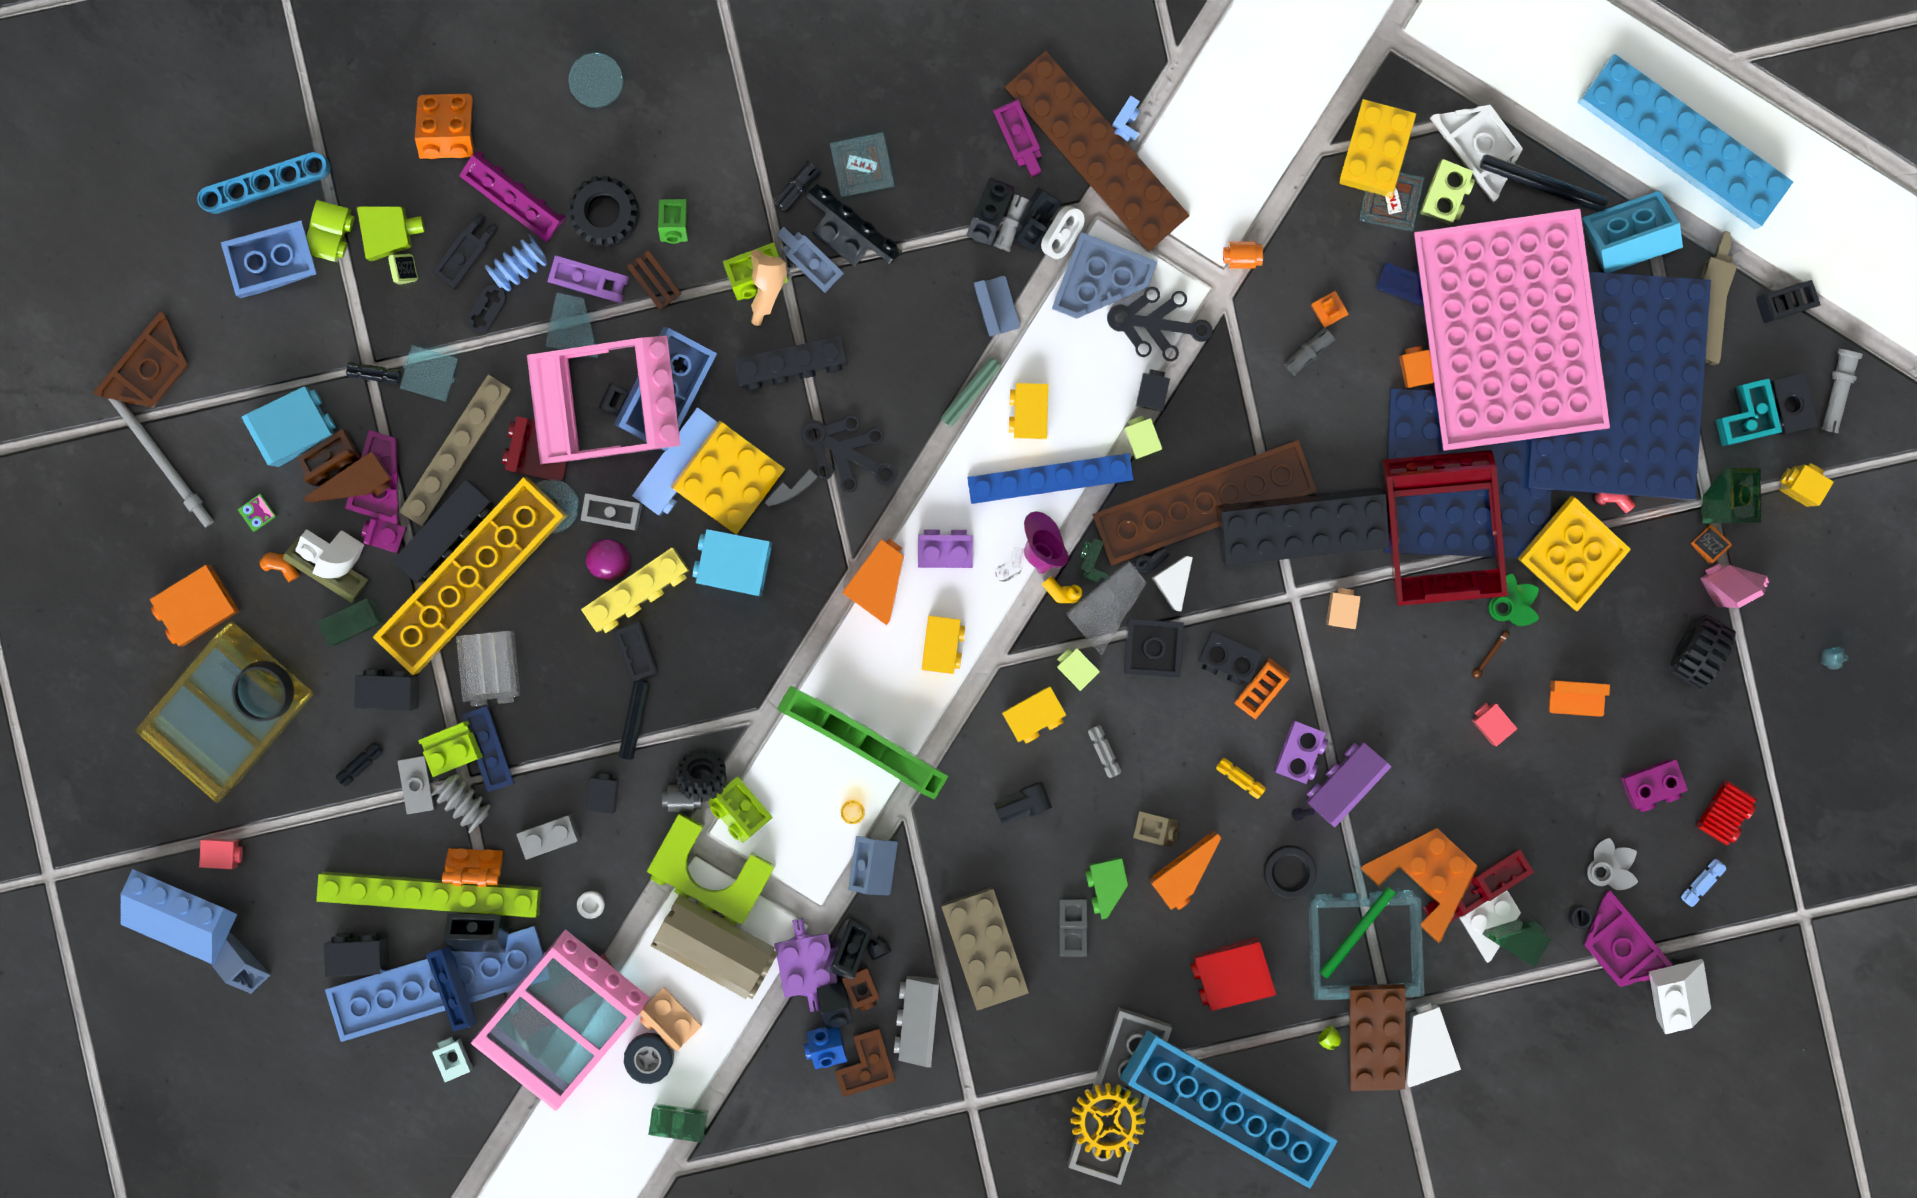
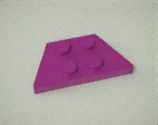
M1607 890L1583 945L1619 987L1627 986L1635 982L1650 980L1649 971L1673 966L1614 894Z

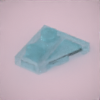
M556 293L545 347L563 350L595 345L584 299ZM598 354L588 356L597 358Z

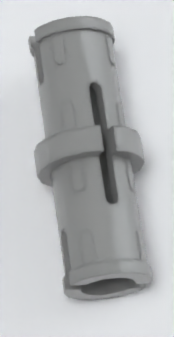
M1014 194L1006 217L1003 216L1001 220L1003 224L993 246L1010 252L1018 223L1030 200L1024 197L1020 198L1019 195Z

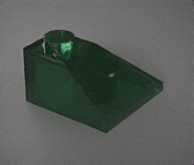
M1725 468L1702 496L1701 513L1703 524L1761 523V468Z

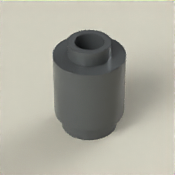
M668 785V790H662V807H668V812H694V809H701V797H699V801H694L693 796L688 799L685 797V793L682 794L678 785Z

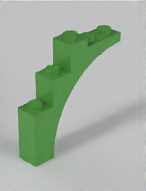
M791 685L777 707V710L832 739L898 778L916 791L934 800L948 778V775L906 748L888 740L834 706Z

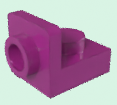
M372 517L370 522H365L362 530V537H365L364 544L399 553L407 527Z

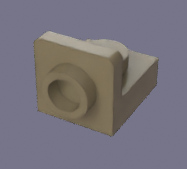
M1139 811L1133 838L1162 846H1173L1179 836V820Z

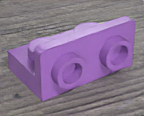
M924 529V535H918V568H973V535H967V530H951V535H940L939 529Z

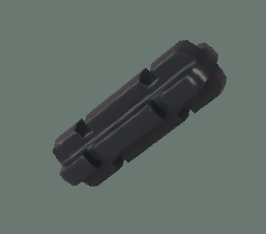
M349 362L346 368V375L348 377H361V379L378 382H384L385 380L387 383L398 384L401 377L400 370L392 368L386 370L385 367L366 364L360 366L359 363Z
M371 743L365 749L366 752H361L346 766V770L343 769L336 775L337 781L342 786L349 785L354 780L353 777L359 776L373 763V759L375 760L383 754L382 748L377 743Z

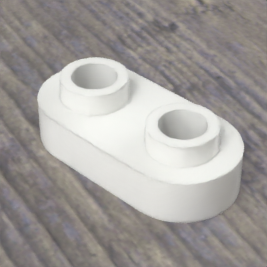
M1066 206L1059 211L1042 239L1041 247L1046 255L1059 259L1067 254L1084 226L1085 218L1082 211L1072 206Z

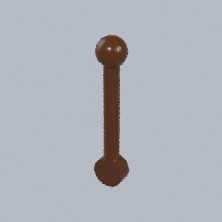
M1506 629L1502 632L1479 667L1472 670L1474 678L1478 679L1482 676V670L1503 641L1509 636L1510 632Z

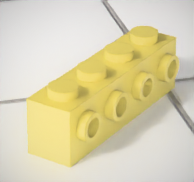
M670 548L581 610L596 632L603 630L607 633L619 625L617 622L619 618L625 614L629 618L642 609L640 607L641 603L647 599L653 602L664 594L663 588L669 584L675 587L687 578L685 573L690 570L676 549Z

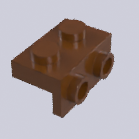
M343 429L297 457L305 473V476H303L304 481L314 487L323 485L332 476L342 472L361 459L347 431Z

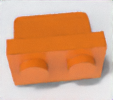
M470 94L420 95L418 97L415 141L419 159L471 157L474 154L475 148L471 133L473 99Z

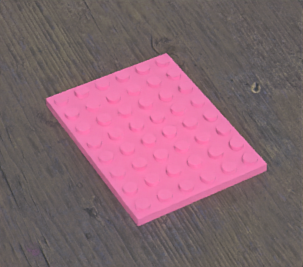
M1580 209L1414 232L1443 451L1609 429V416Z

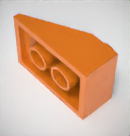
M1215 830L1149 878L1151 884L1171 910L1175 907L1180 910L1191 901L1189 896L1194 893L1221 840V837Z

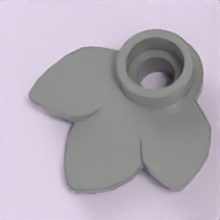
M1610 838L1601 841L1595 847L1594 860L1587 868L1588 879L1597 886L1609 885L1615 890H1625L1633 887L1638 883V880L1628 869L1632 866L1637 851L1627 847L1615 849L1614 843ZM1599 867H1603L1605 870V874L1602 877L1596 875V870Z

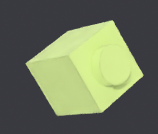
M1140 416L1128 421L1129 426L1124 428L1135 459L1162 450L1151 418L1145 420L1144 416Z
M1068 648L1057 659L1060 662L1057 668L1080 691L1100 672L1077 648L1073 651Z

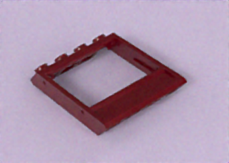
M1492 450L1383 459L1392 578L1397 606L1507 596L1497 467ZM1488 489L1496 569L1401 577L1396 497Z

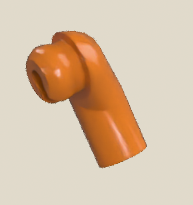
M273 552L264 554L259 562L260 567L264 571H269V569L281 570L288 583L300 576L293 565L283 560L284 554Z

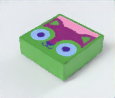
M262 494L257 495L237 509L253 532H256L277 517Z

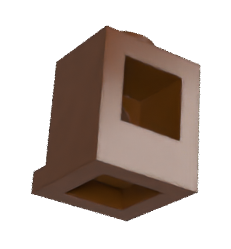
M868 966L858 969L854 979L842 976V981L854 1009L860 1007L864 1011L877 1005L876 1000L880 999V995ZM860 984H864L868 990L866 993L861 994L857 991V987Z

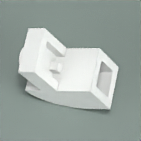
M306 529L299 539L295 552L299 553L305 560L316 564L313 574L323 578H338L348 573L359 560L364 544L342 530L329 544Z

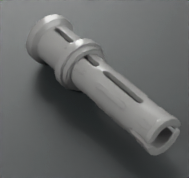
M1838 349L1837 352L1840 356L1836 371H1832V378L1835 380L1823 426L1821 427V430L1838 434L1850 385L1857 379L1855 376L1857 364L1863 356L1861 353L1845 349Z

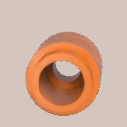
M1229 241L1228 247H1223V264L1228 263L1229 269H1255L1256 266H1262V244H1256L1255 241Z

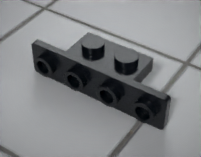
M816 184L806 194L810 201L826 213L812 233L854 267L859 264L870 248L890 264L902 253L893 240L885 238L876 231V228L870 222L862 220L854 213L850 206L842 204L837 200L829 189Z

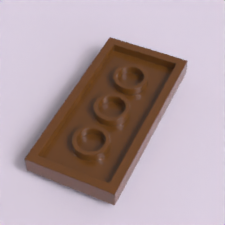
M1404 984L1349 986L1350 1091L1405 1089Z

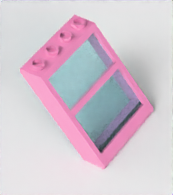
M565 929L486 1021L471 1044L553 1110L557 1111L637 1018L650 997Z

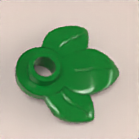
M1513 574L1507 575V596L1494 597L1490 600L1488 606L1490 615L1497 621L1509 620L1517 626L1535 623L1539 616L1529 606L1536 599L1539 588L1531 584L1517 585L1515 576ZM1501 602L1507 606L1504 613H1500L1497 609L1498 604Z

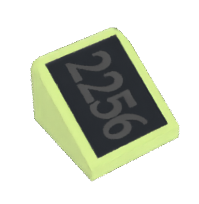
M398 254L388 257L393 282L400 285L418 280L413 255Z

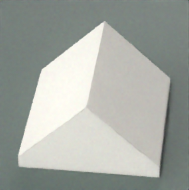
M1184 556L1152 577L1172 610H1182L1193 557Z

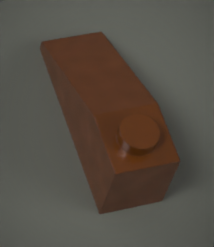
M371 451L303 498L308 503L367 496L374 493L379 496L391 488L389 483L395 479L378 454Z

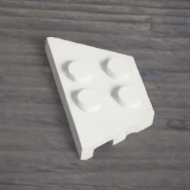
M1491 105L1444 114H1434L1430 120L1465 167L1473 171L1472 176L1491 202L1496 201L1508 178L1481 169L1480 161L1483 155L1488 154L1515 164L1523 150L1521 145Z

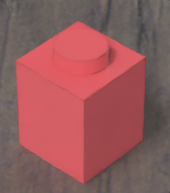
M1486 702L1474 712L1476 717L1472 719L1473 723L1493 746L1497 747L1517 730L1516 726L1496 703L1488 705Z
M215 838L201 840L199 867L234 869L238 867V863L242 862L243 848L239 847V840Z

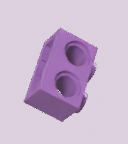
M1293 720L1273 771L1304 784H1307L1308 779L1313 780L1318 765L1314 764L1318 753L1321 755L1324 753L1328 743V739L1324 738L1326 733ZM1304 733H1311L1314 736V743L1309 748H1303L1300 744V738ZM1296 758H1301L1304 762V769L1300 773H1293L1290 769V763Z

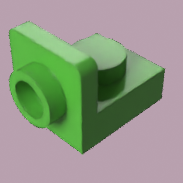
M686 199L659 200L658 230L661 242L676 244L688 241Z

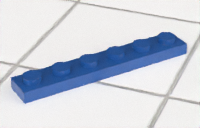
M1130 453L971 476L967 477L971 504L1133 481Z

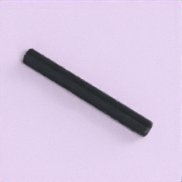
M1483 155L1480 161V168L1597 211H1604L1607 206L1608 198L1494 156Z

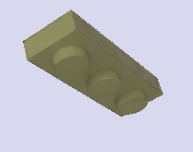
M299 536L285 552L283 560L350 603H353L367 585L368 579L352 569L338 578H323L313 574L316 564L305 560L299 553L295 552L301 537Z

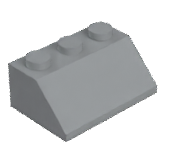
M907 976L906 982H901L899 998L904 999V1009H898L896 1026H902L901 1037L895 1036L894 1053H899V1061L931 1067L939 979Z

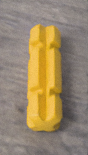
M1222 758L1218 763L1216 769L1223 775L1227 774V778L1245 791L1249 790V794L1259 799L1265 792V786L1258 781H1253L1254 778L1239 767H1234L1233 763L1228 759Z

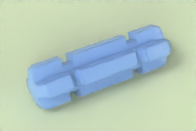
M1713 859L1708 865L1709 869H1704L1690 885L1692 888L1690 890L1686 889L1681 895L1682 900L1691 907L1695 906L1700 900L1698 897L1700 895L1704 896L1717 881L1716 877H1721L1727 868L1719 860Z

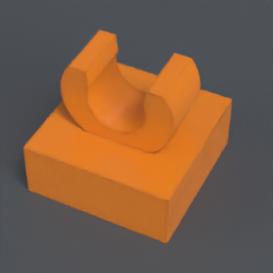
M1336 291L1311 304L1320 323L1325 328L1349 315Z

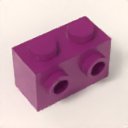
M1672 758L1620 777L1631 808L1640 809L1641 812L1655 808V803L1664 799L1666 802L1682 798L1681 793L1688 791L1678 762Z

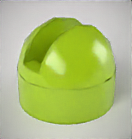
M1332 1025L1326 1027L1317 1039V1042L1328 1050H1334L1342 1041L1341 1034Z

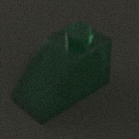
M1520 919L1485 929L1482 935L1533 967L1536 966L1552 940L1543 934L1545 928L1532 920L1529 925Z

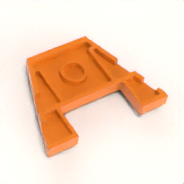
M1436 828L1363 865L1361 870L1379 887L1398 868H1401L1439 904L1420 925L1440 943L1461 898H1463L1475 874L1477 865Z

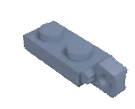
M785 227L776 234L786 244L781 249L785 255L824 293L844 274L805 235L803 236L798 232L793 236Z

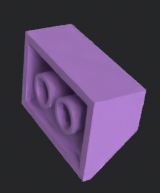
M1360 742L1358 745L1353 743L1344 753L1346 756L1344 761L1340 765L1337 762L1333 764L1325 773L1328 778L1321 785L1317 782L1307 792L1309 798L1306 802L1334 827L1341 822L1392 767L1364 742Z

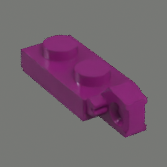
M1014 100L994 109L993 113L1014 160L1017 161L1019 167L1026 165L1031 177L1040 174L1041 169L1036 160L1042 157L1040 147L1019 100Z

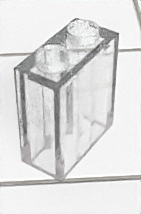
M514 630L456 636L463 702L470 701V706L487 705V699H497L498 704L514 702V697L521 696Z

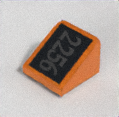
M1709 525L1690 543L1708 563H1714L1732 546L1712 525Z

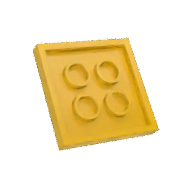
M719 420L670 487L737 535L785 468Z
M1570 496L1517 559L1573 610L1578 611L1631 549L1575 497Z

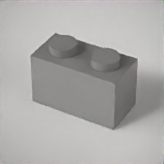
M585 493L581 521L638 531L642 504Z
M572 814L517 833L526 860L575 843L581 839Z

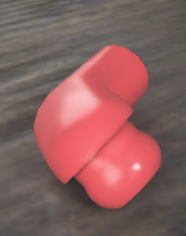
M1595 493L1594 499L1599 505H1605L1606 502H1616L1625 513H1628L1636 506L1628 495Z

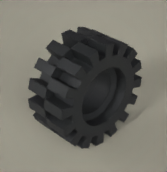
M700 749V754H696L694 750L691 751L690 757L685 754L683 761L679 760L678 767H676L678 788H680L682 794L685 793L686 798L690 799L693 796L694 801H699V797H703L704 802L708 801V796L714 799L717 797V793L721 795L723 787L726 788L725 762L721 760L719 754L714 757L713 751L709 750L708 754H705V749ZM698 772H708L712 774L710 777L705 779H695L691 777L693 774Z

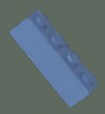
M132 869L121 892V925L213 965L237 916L236 913Z

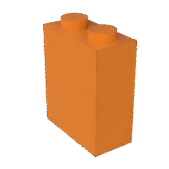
M212 565L201 567L150 599L153 605L150 607L153 615L158 621L162 620L167 627L165 633L172 644L177 643L178 646L187 645L240 612Z

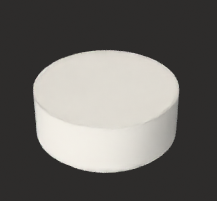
M596 891L583 893L577 901L578 912L588 919L598 917L605 908L603 896Z

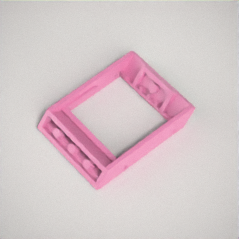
M667 336L636 338L527 355L540 464L568 462L681 446ZM635 346L647 444L620 447L619 445L579 451L568 358L607 353L609 350Z

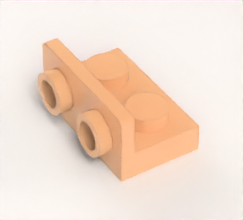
M665 987L639 1013L642 1016L640 1018L642 1024L650 1031L654 1028L670 1049L674 1048L676 1051L702 1027V1024Z

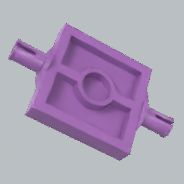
M800 918L798 919L800 930L797 919L792 920L795 936L787 941L774 943L775 951L778 952L777 961L784 997L807 996L810 1012L815 1011L813 1000L816 1011L821 1010L816 988L837 983L838 980L836 974L823 970L831 950L829 934H806L804 919Z

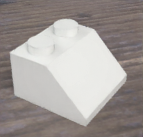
M1702 959L1649 971L1656 1018L1665 1034L1693 1028L1711 1009L1704 961Z

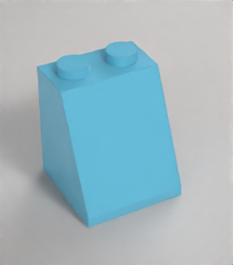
M304 386L242 416L267 465L280 467L335 434L333 431L336 428L335 423L328 413L324 415L319 406L323 404L315 389L311 391L309 387Z
M706 529V534H701L699 538L698 550H701L702 554L700 561H695L692 577H697L696 583L762 596L773 542Z

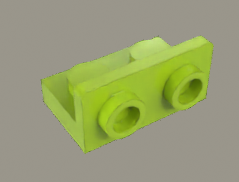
M774 242L754 249L762 251L768 256L779 257ZM752 251L723 261L738 301L750 299L757 294L758 287L752 280L753 267L750 256ZM787 275L784 284L788 282Z
M738 776L726 788H723L721 795L717 793L716 798H711L708 801L712 814L716 818L722 819L728 826L730 835L734 839L740 840L741 843L747 841L773 818Z

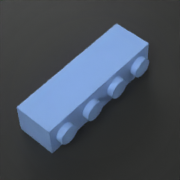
M696 408L679 432L681 446L669 447L663 453L632 496L659 516L663 512L669 514L677 503L674 497L678 493L670 486L718 422L699 408Z

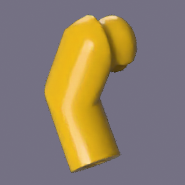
M1052 576L1041 584L1058 603H1075L1079 601L1083 593L1078 585L1060 586Z

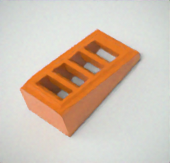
M1268 658L1251 679V682L1248 683L1234 701V704L1256 720L1290 679V673L1271 658ZM1270 670L1277 677H1279V680L1276 681L1269 674H1267V671ZM1261 679H1263V680H1265L1268 684H1270L1273 688H1272L1271 690H1269L1266 686H1264V685H1263L1262 683H1260L1259 681H1260ZM1253 688L1258 689L1266 697L1264 699L1252 691ZM1249 696L1255 702H1257L1259 706L1257 708L1254 707L1251 703L1245 700V698Z

